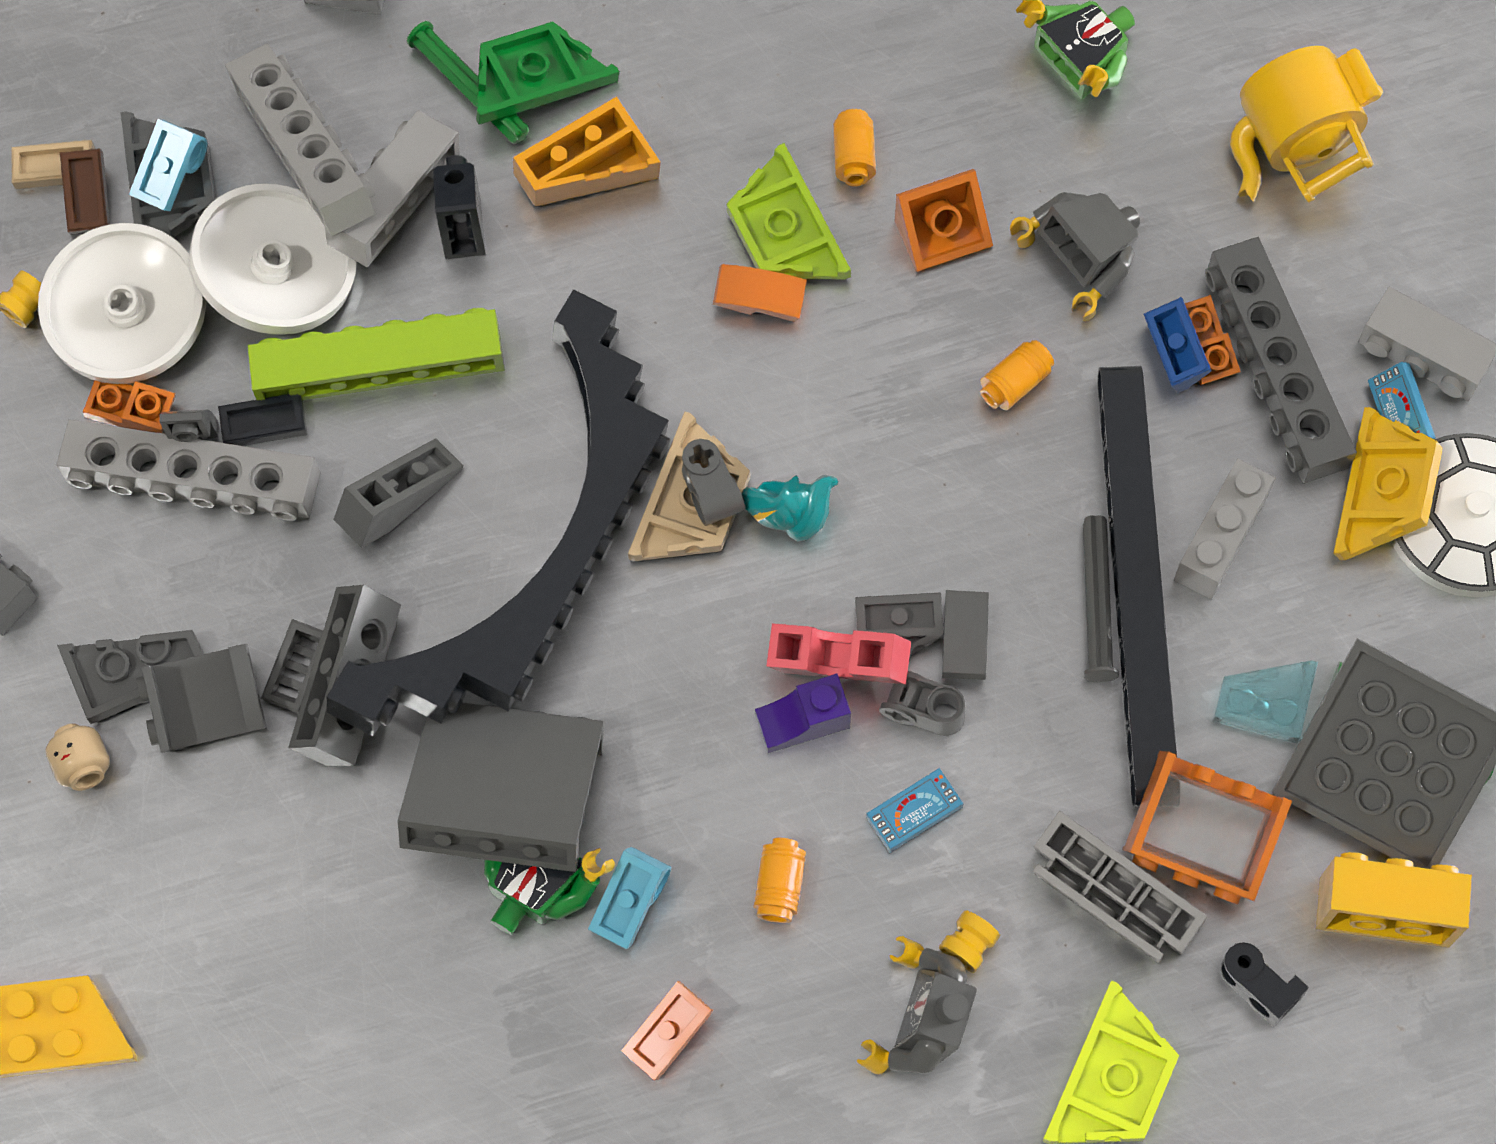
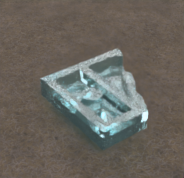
M1311 660L1224 676L1213 722L1298 744L1318 662Z

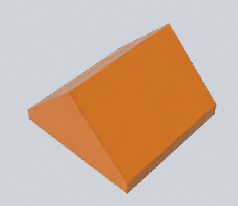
M974 169L896 194L895 223L917 272L993 246L977 174Z

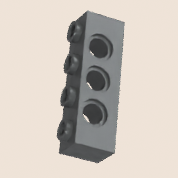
M365 585L336 587L289 743V749L326 766L355 765L357 756L362 748L364 731L327 713V695L348 661L358 666L385 661L392 635L397 628V618L401 604Z

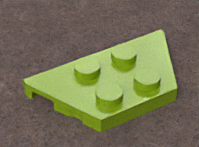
M785 143L778 145L774 150V156L762 169L758 168L748 179L747 186L738 190L726 204L727 213L755 268L783 273L802 279L845 280L850 278L851 269Z

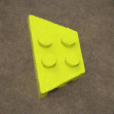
M1111 980L1042 1140L1047 1144L1143 1141L1146 1137L1179 1054L1165 1038H1161L1150 1020L1142 1011L1139 1012L1122 992V987L1115 981Z

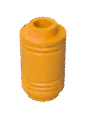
M848 109L839 113L833 123L835 175L849 186H861L876 174L873 120L864 110Z
M1037 340L1023 342L980 379L982 386L980 393L985 402L994 409L1000 407L1003 410H1009L1011 406L1051 374V367L1054 366V359L1051 353Z
M773 838L772 844L763 845L753 905L757 910L756 916L759 919L775 923H790L792 915L797 914L806 851L798 848L799 842L795 840Z

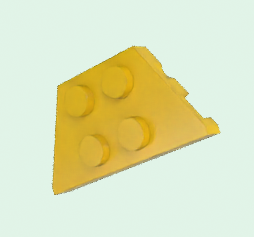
M1364 407L1356 444L1357 454L1352 463L1333 552L1339 560H1348L1425 527L1429 520L1443 448L1436 440L1423 433L1413 432L1409 426L1397 420L1393 422L1381 416L1377 410L1371 407Z
M88 975L0 986V1078L137 1062L135 1051L127 1042L119 1028L118 1022L107 1008L102 995Z

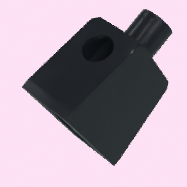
M460 155L449 156L444 159L443 166H437L433 169L435 214L445 259L486 255L481 199L474 164L467 163V159ZM466 213V222H456L453 219L455 214Z

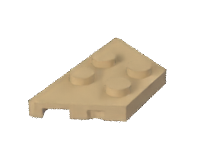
M685 411L629 549V560L643 561L720 552L724 547L736 514L710 525H703L695 509L691 493L683 479V450L688 443L696 439H707L715 443L740 492L748 485L750 470L736 457L730 456L726 452L725 446L714 435L711 437L696 423V418L689 412ZM700 459L694 461V464L699 463L702 468L708 467V464L703 465Z

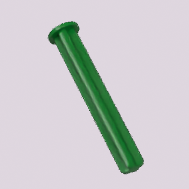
M429 21L418 24L408 35L407 44L411 48H417L477 108L478 75L433 31L434 27ZM516 113L490 121L512 144L523 141L529 132L528 125Z

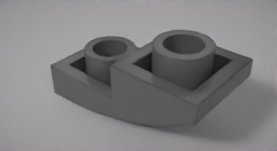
M210 410L167 411L160 414L159 422L168 439H174L179 442H192L197 439L218 438L219 422Z
M946 590L942 678L986 680L989 592Z

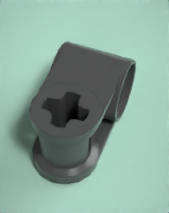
M696 439L688 443L682 454V475L703 525H710L744 511L745 505L741 492L734 478L730 475L715 443L707 439ZM700 459L703 465L708 464V467L702 468L699 463L694 464V461Z
M908 671L906 685L893 684L887 702H882L879 711L883 716L895 722L913 725L938 735L949 736L958 732L964 724L965 700L958 689ZM950 704L955 707L957 712L951 717L944 718L938 716L934 710L939 705Z

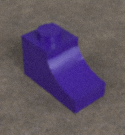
M838 673L797 685L796 689L787 696L755 709L756 719L768 753L850 729L851 711Z

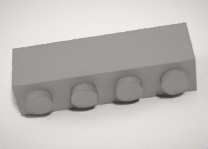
M420 110L408 122H402L392 142L386 149L382 148L375 154L371 167L365 172L375 193L374 196L369 198L375 215L332 237L325 228L327 245L368 267L433 189V169L437 166H443L445 158L452 155H460L459 132Z

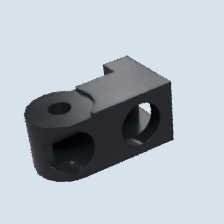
M1242 942L1230 947L1221 963V974L1225 982L1273 1028L1304 997L1309 989L1296 975L1286 983L1264 963L1260 950L1250 943Z

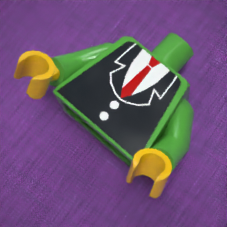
M1023 0L1015 11L1017 13L1027 15L1023 21L1027 28L1038 24L1034 48L1081 99L1085 98L1090 92L1094 97H1098L1102 90L1116 87L1119 84L1128 61L1126 56L1128 38L1125 32L1135 25L1134 17L1126 7L1120 6L1107 15L1094 1H1088L1082 5L1052 6L1044 5L1041 0Z

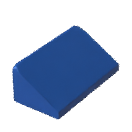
M1182 297L1143 314L1171 386L1177 394L1185 391L1212 372Z

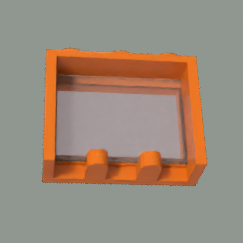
M1159 751L1156 765L1122 850L1133 854L1131 862L1142 868L1156 872L1158 866L1161 865L1174 870L1172 879L1197 889L1200 881L1215 886L1213 895L1237 905L1241 897L1255 901L1292 800L1271 795L1256 789L1251 784L1233 780L1215 773V770L1177 758L1173 753Z

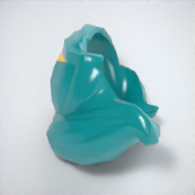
M795 475L786 482L766 481L757 488L745 487L741 495L746 511L757 522L768 528L785 531L791 539L796 542H803L809 540L823 528L829 515L831 488L838 485V479L833 476L822 475L812 484L800 483L799 477Z

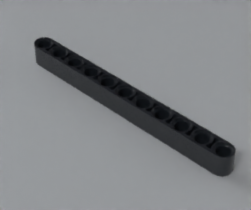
M1142 366L1099 367L1097 379L1130 789L1133 808H1139L1156 765L1159 751L1170 752L1177 757L1145 387ZM1168 776L1157 807L1179 806L1180 784L1178 779Z

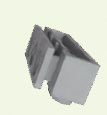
M1060 810L1034 845L1035 851L1049 860L1044 868L1039 864L1034 868L1033 872L1037 877L1157 963L1164 956L1159 951L1164 943L1181 955L1208 917ZM1058 861L1088 883L1083 890L1071 879L1054 869V864ZM1096 888L1124 908L1125 911L1121 916L1118 915L1110 907L1090 895L1089 892ZM1131 913L1160 934L1162 938L1157 943L1125 919Z

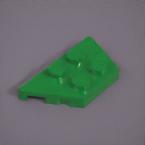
M554 22L480 43L476 121L480 125L618 82L620 72L612 63L606 67L592 57L591 48L581 41L572 39L567 31Z

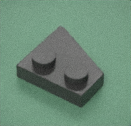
M941 592L855 597L857 631L891 633L911 641L910 656L944 636Z

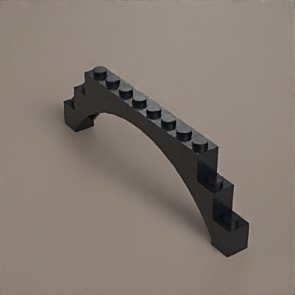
M573 289L554 320L552 341L562 346L574 372L583 401L587 427V469L575 512L561 541L540 571L516 596L494 614L454 638L432 648L394 660L361 666L348 661L327 695V713L374 736L380 724L388 726L396 713L399 703L442 724L448 712L455 714L458 711L467 691L508 712L515 699L521 702L525 699L534 678L529 676L536 663L543 666L554 646L550 638L556 628L563 631L574 611V607L570 606V603L576 593L583 596L594 575L593 572L589 571L596 559L600 561L605 559L613 543V538L609 537L615 525L623 527L633 507L632 504L628 503L635 491L639 494L643 492L652 474V471L648 470L653 458L659 461L662 459L671 438L666 436L669 420L636 404L645 386V383L640 381L643 365L611 349L619 334V329L615 327L618 311Z

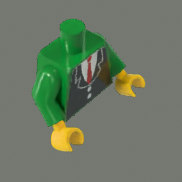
M601 848L587 852L583 859L579 857L576 872L484 860V876L489 882L490 892L496 898L503 901L490 922L502 931L512 935L525 915L542 925L546 924L550 919L559 920L586 906L600 883L599 876L611 872L614 869L615 862L613 859H610L602 865V868L598 867L596 856Z

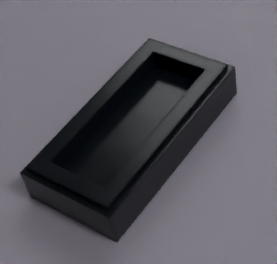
M285 394L268 397L263 400H251L218 406L222 441L226 444L247 446L308 435L303 400L301 395Z

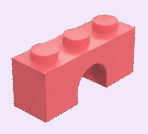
M772 623L766 666L786 674L827 677L838 673L840 679L906 685L911 641L891 633L853 630V634H842L823 631L809 626Z

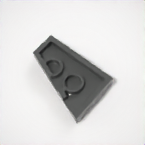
M193 630L141 635L139 639L113 641L112 639L97 640L96 644L74 646L72 643L57 645L85 716L90 724L141 703L136 678L143 677L141 667L159 665L203 654Z

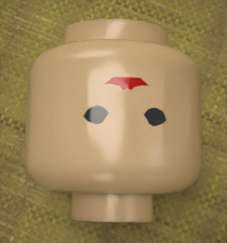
M74 723L64 725L55 732L54 737L46 746V758L56 781L60 785L76 791L87 790L98 785L103 780L104 774L110 766V758L100 734L89 726H79Z

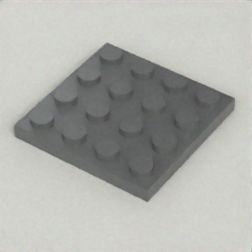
M1356 638L1274 786L1272 794L1292 800V805L1391 858L1406 859L1413 862V867L1431 869V866L1439 865L1496 765V711Z

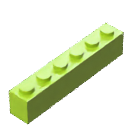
M472 308L465 311L464 314L450 316L431 314L424 317L423 320L409 322L390 320L381 326L368 328L348 326L340 332L326 334L307 332L299 338L285 340L266 338L257 344L248 345L252 391L256 400L285 394L301 395L302 400L505 371L500 329L495 309Z

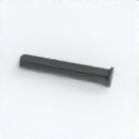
M1090 515L1085 517L1083 523L1089 669L1084 671V678L1093 682H1107L1119 677V671L1113 668L1107 519L1102 515Z

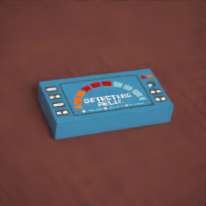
M1400 362L1368 380L1381 416L1393 422L1397 420L1409 426L1415 433H1423L1432 439H1436L1409 363Z
M938 768L866 813V818L889 853L963 808L964 803L941 769Z

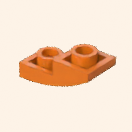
M722 264L719 267L712 305L748 315L760 312L795 322L800 319L807 280L764 269Z
M1211 295L1185 303L1212 372L1198 381L1199 384L1203 385L1241 372L1229 334H1223Z
M94 381L83 409V415L85 418L114 426L162 433L163 428L159 422L160 414L171 410L176 395L173 392L135 381L134 386Z

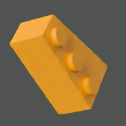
M616 96L514 156L513 174L536 207L659 179L661 162Z

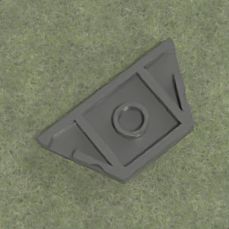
M126 111L120 113L129 187L131 190L158 119L153 123L137 119L134 113ZM184 127V129L207 139L204 131ZM208 146L205 158L198 170L191 174L185 173L171 211H164L131 196L134 224L153 227L174 238L198 222L204 210L215 200Z

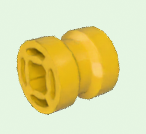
M20 270L13 278V286L9 291H2L0 293V311L17 325L26 328L34 319V312L38 308L39 292L42 283L29 273Z
M964 910L956 921L958 931H955L952 935H946L939 945V949L942 953L961 960L966 971L975 973L983 962L982 954L986 949L993 948L1000 938V934L986 920L973 912Z

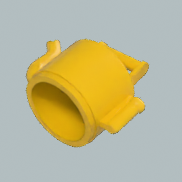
M1309 46L1293 50L1270 61L1245 82L1240 91L1241 106L1246 115L1236 123L1231 132L1230 139L1232 153L1243 172V180L1238 192L1239 197L1249 195L1254 202L1261 185L1262 171L1254 150L1256 138H1258L1271 167L1278 171H1290L1308 203L1314 201L1316 195L1365 167L1369 169L1373 166L1372 159L1361 137V133L1368 123V117L1363 107L1378 100L1382 96L1383 90L1381 86L1377 85L1365 59L1358 49L1353 48L1338 58L1325 46ZM1352 142L1355 143L1358 153L1310 181L1305 182L1299 169L1320 163L1339 153Z

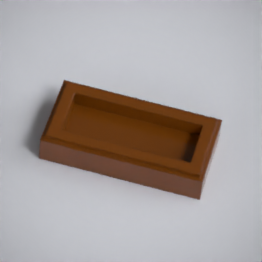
M99 148L60 153L67 232L70 235L84 234L95 228L110 225L103 151Z

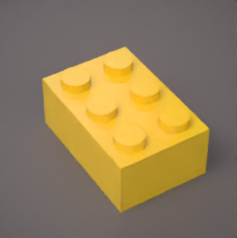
M1342 853L1340 857L1335 856L1319 878L1315 929L1449 948L1469 928L1472 875L1458 873L1459 869L1450 865H1433L1431 869L1413 867V862L1406 859L1393 858L1387 859L1386 863L1368 861V856L1361 853Z

